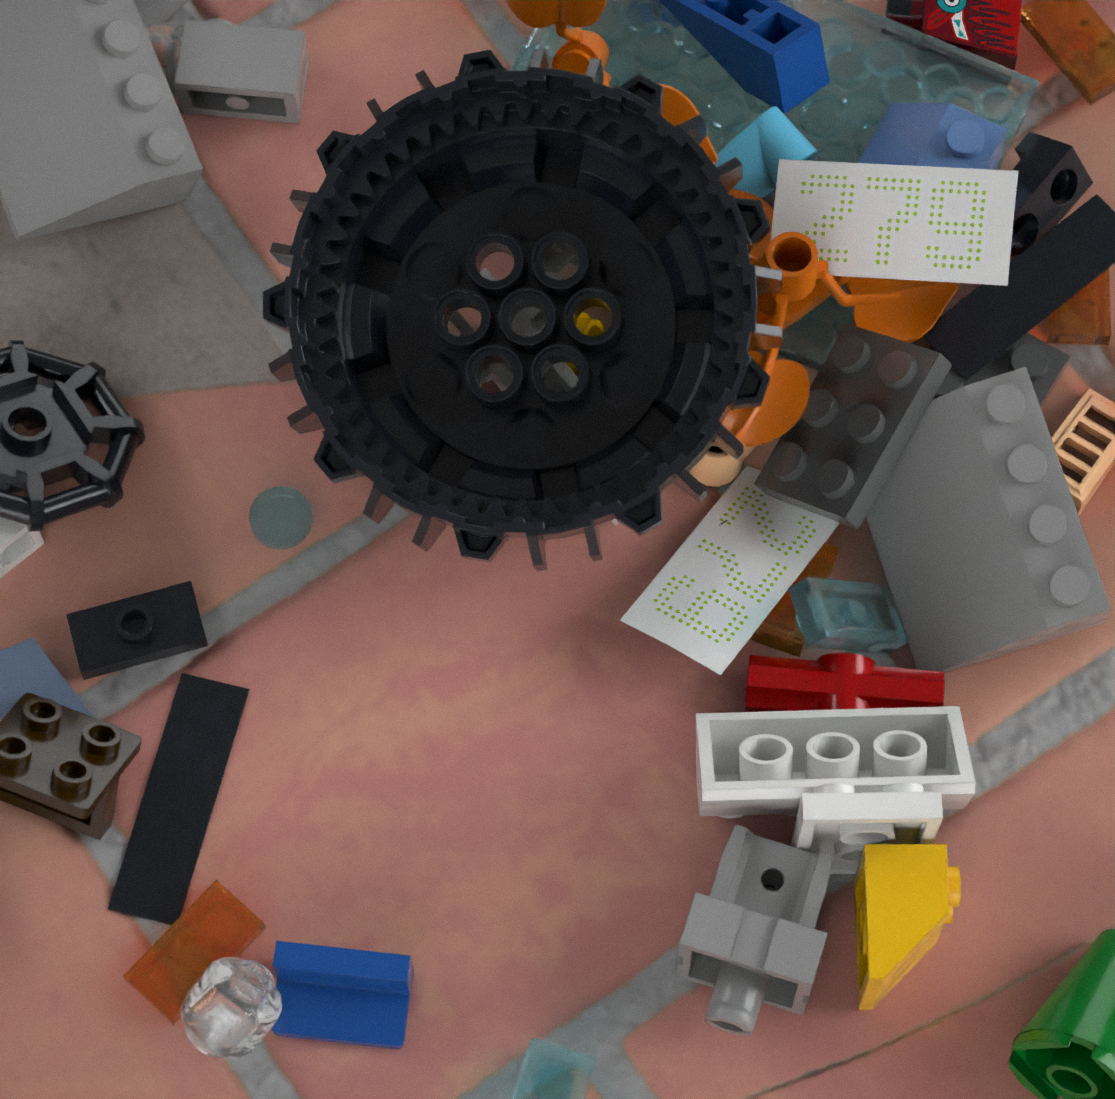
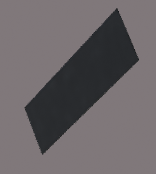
M1096 194L1010 261L1008 286L981 284L940 316L932 329L923 337L967 381L1115 263V211Z
M185 673L181 674L108 906L109 910L173 926L178 925L250 689Z

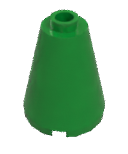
M1115 929L1105 930L1099 934L1013 1040L1012 1053L1008 1060L1009 1068L1018 1081L1039 1099H1057L1058 1096L1064 1099H1115Z

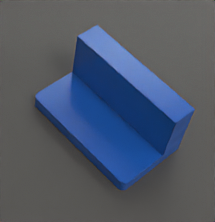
M276 941L272 966L277 978L276 1002L273 1007L270 1025L274 1035L390 1049H401L404 1046L414 975L410 955Z

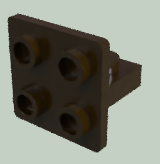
M25 693L0 721V800L101 840L112 824L120 776L140 751L142 738L139 735L118 728L112 723L98 720L60 705L54 700L32 693Z

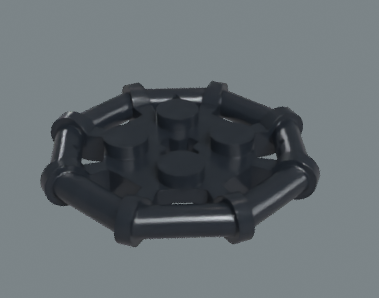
M9 340L8 347L0 349V375L8 373L0 376V517L25 524L29 532L43 531L45 524L97 506L113 507L123 497L122 484L136 448L142 445L145 440L142 422L131 417L106 381V370L97 363L90 362L84 365L25 347L23 340ZM38 377L54 381L53 388L37 384ZM89 399L100 416L93 417L82 400L86 401ZM23 424L27 430L39 429L40 431L35 436H24L15 432V425ZM91 443L109 445L102 465L87 456ZM72 477L80 484L79 486L44 497L45 486ZM25 489L24 497L12 494Z

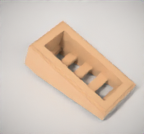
M1090 388L1051 437L1060 464L1083 477V480L1078 483L1064 474L1078 516H1080L1115 464V434L1087 418V415L1093 409L1115 423V403ZM1078 428L1108 444L1106 449L1102 450L1075 434ZM1067 444L1096 461L1091 467L1064 451Z

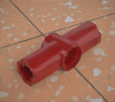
M828 653L820 656L817 661L749 655L745 712L944 706L945 694L944 672L875 666V662L869 657L854 653Z

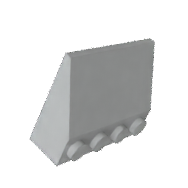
M0 0V201L16 241L19 242L186 201L203 167L134 0Z
M1019 368L963 386L932 400L865 517L916 669L947 673L1105 623L1111 607L1027 368Z

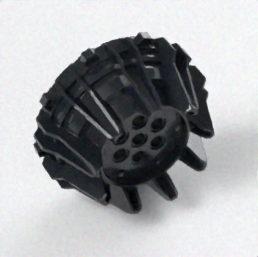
M540 49L534 50L527 71H506V68L501 65L491 50L464 54L455 81L435 88L425 71L422 70L415 74L422 90L402 99L385 112L381 110L375 98L368 101L366 104L376 121L374 125L361 135L359 133L351 135L333 130L316 150L327 175L318 192L294 189L291 192L289 199L297 210L303 213L299 220L292 246L273 242L269 251L279 263L291 268L289 277L286 276L284 282L263 291V319L267 323L289 333L292 343V349H289L288 352L268 364L270 371L280 382L297 380L307 403L306 406L289 415L287 419L290 427L299 434L325 429L323 431V439L313 460L333 483L358 477L363 478L364 475L374 482L363 514L379 524L395 504L420 517L421 520L412 542L426 552L438 539L446 526L449 525L454 529L461 556L465 559L491 563L505 542L508 541V538H527L533 567L537 571L547 570L545 553L547 540L561 539L585 533L592 561L603 560L598 530L599 524L616 519L619 523L641 536L663 523L661 492L672 482L700 503L707 496L706 488L689 472L704 457L711 446L719 447L736 460L743 453V444L722 425V422L730 409L762 406L771 377L751 358L749 352L782 347V327L757 323V295L782 291V270L751 265L749 257L750 251L770 232V224L761 200L734 198L733 194L730 196L728 194L743 178V164L737 157L716 168L704 150L699 146L707 136L706 121L699 114L674 127L662 117L663 87L641 74L636 75L620 87L615 85L614 88L602 85L604 74L601 59L590 58L586 74L582 75L560 69H549L545 50ZM566 251L573 253L579 258L580 264L577 272L566 280H555L545 274L544 268L547 260L557 252ZM495 252H504L514 258V267L506 278L499 281H490L482 277L480 274L481 264L488 255ZM465 307L474 308L479 311L482 319L475 333L467 337H457L449 333L448 322L455 311ZM526 307H536L547 314L545 327L540 333L530 337L516 334L512 330L514 316ZM589 307H602L613 316L608 330L601 335L593 337L581 333L576 327L579 315ZM502 362L514 369L512 384L506 390L500 393H489L480 387V376L487 366ZM559 362H568L575 365L579 370V380L576 386L564 393H555L544 385V376L547 370L553 364Z

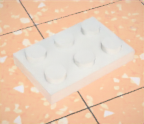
M908 782L886 785L882 788V792H855L853 786L841 783L819 785L813 789V793H802L790 846L812 853H820L821 850L833 854L830 874H856L865 844H933L943 820L942 791L924 792L922 785Z

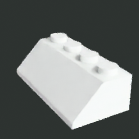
M959 706L696 713V782L699 816L738 818L744 815L785 814L797 817L802 793H813L815 787L831 783L851 785L855 788V792H882V788L889 784L917 783L924 787V792L942 791L943 810L964 809L975 794L976 782Z

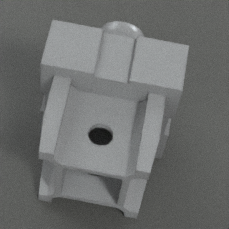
M735 824L722 854L710 895L707 896L695 892L679 942L676 976L714 988L704 1019L709 1025L732 1034L751 1036L762 1003L804 1016L828 935L827 932L817 930L816 926L828 886L833 854L821 850L820 853H812L752 834L746 827ZM764 887H773L776 891H769Z

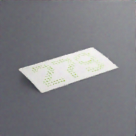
M779 159L771 240L785 232H799L808 236L817 247L818 261L825 260L828 262V271L832 276L1008 286L1018 171Z
M750 465L744 468L620 619V621L671 646L719 675H722L840 524L837 521L765 494L754 484L761 471Z

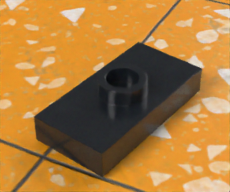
M191 581L66 614L80 672L84 680L208 646Z

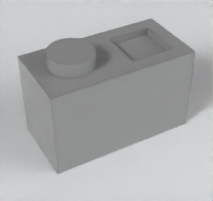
M218 18L208 19L204 22L185 20L174 81L181 113L300 124L309 67L305 32L303 30L236 25Z

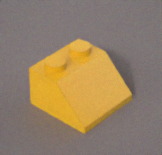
M947 844L864 845L854 878L858 1010H872L936 945L944 924H952L953 907L960 906L961 878L959 866H948Z

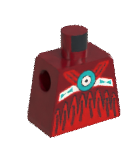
M887 0L884 28L919 31L916 61L923 67L998 86L1010 87L1018 57L1022 0Z

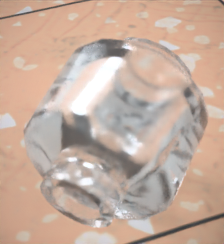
M223 957L212 962L189 990L181 1004L182 1020L189 1041L199 1051L213 1058H241L251 1053L274 1026L282 1012L281 995L275 985L271 972L257 961L234 957Z

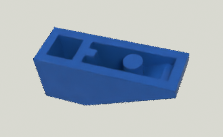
M659 0L744 91L772 107L777 106L784 114L830 83L819 23L777 0Z

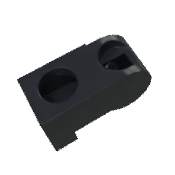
M1029 131L1015 148L1021 160L1013 168V170L1018 171L1010 256L1021 254L1053 229L1093 184L1073 146Z

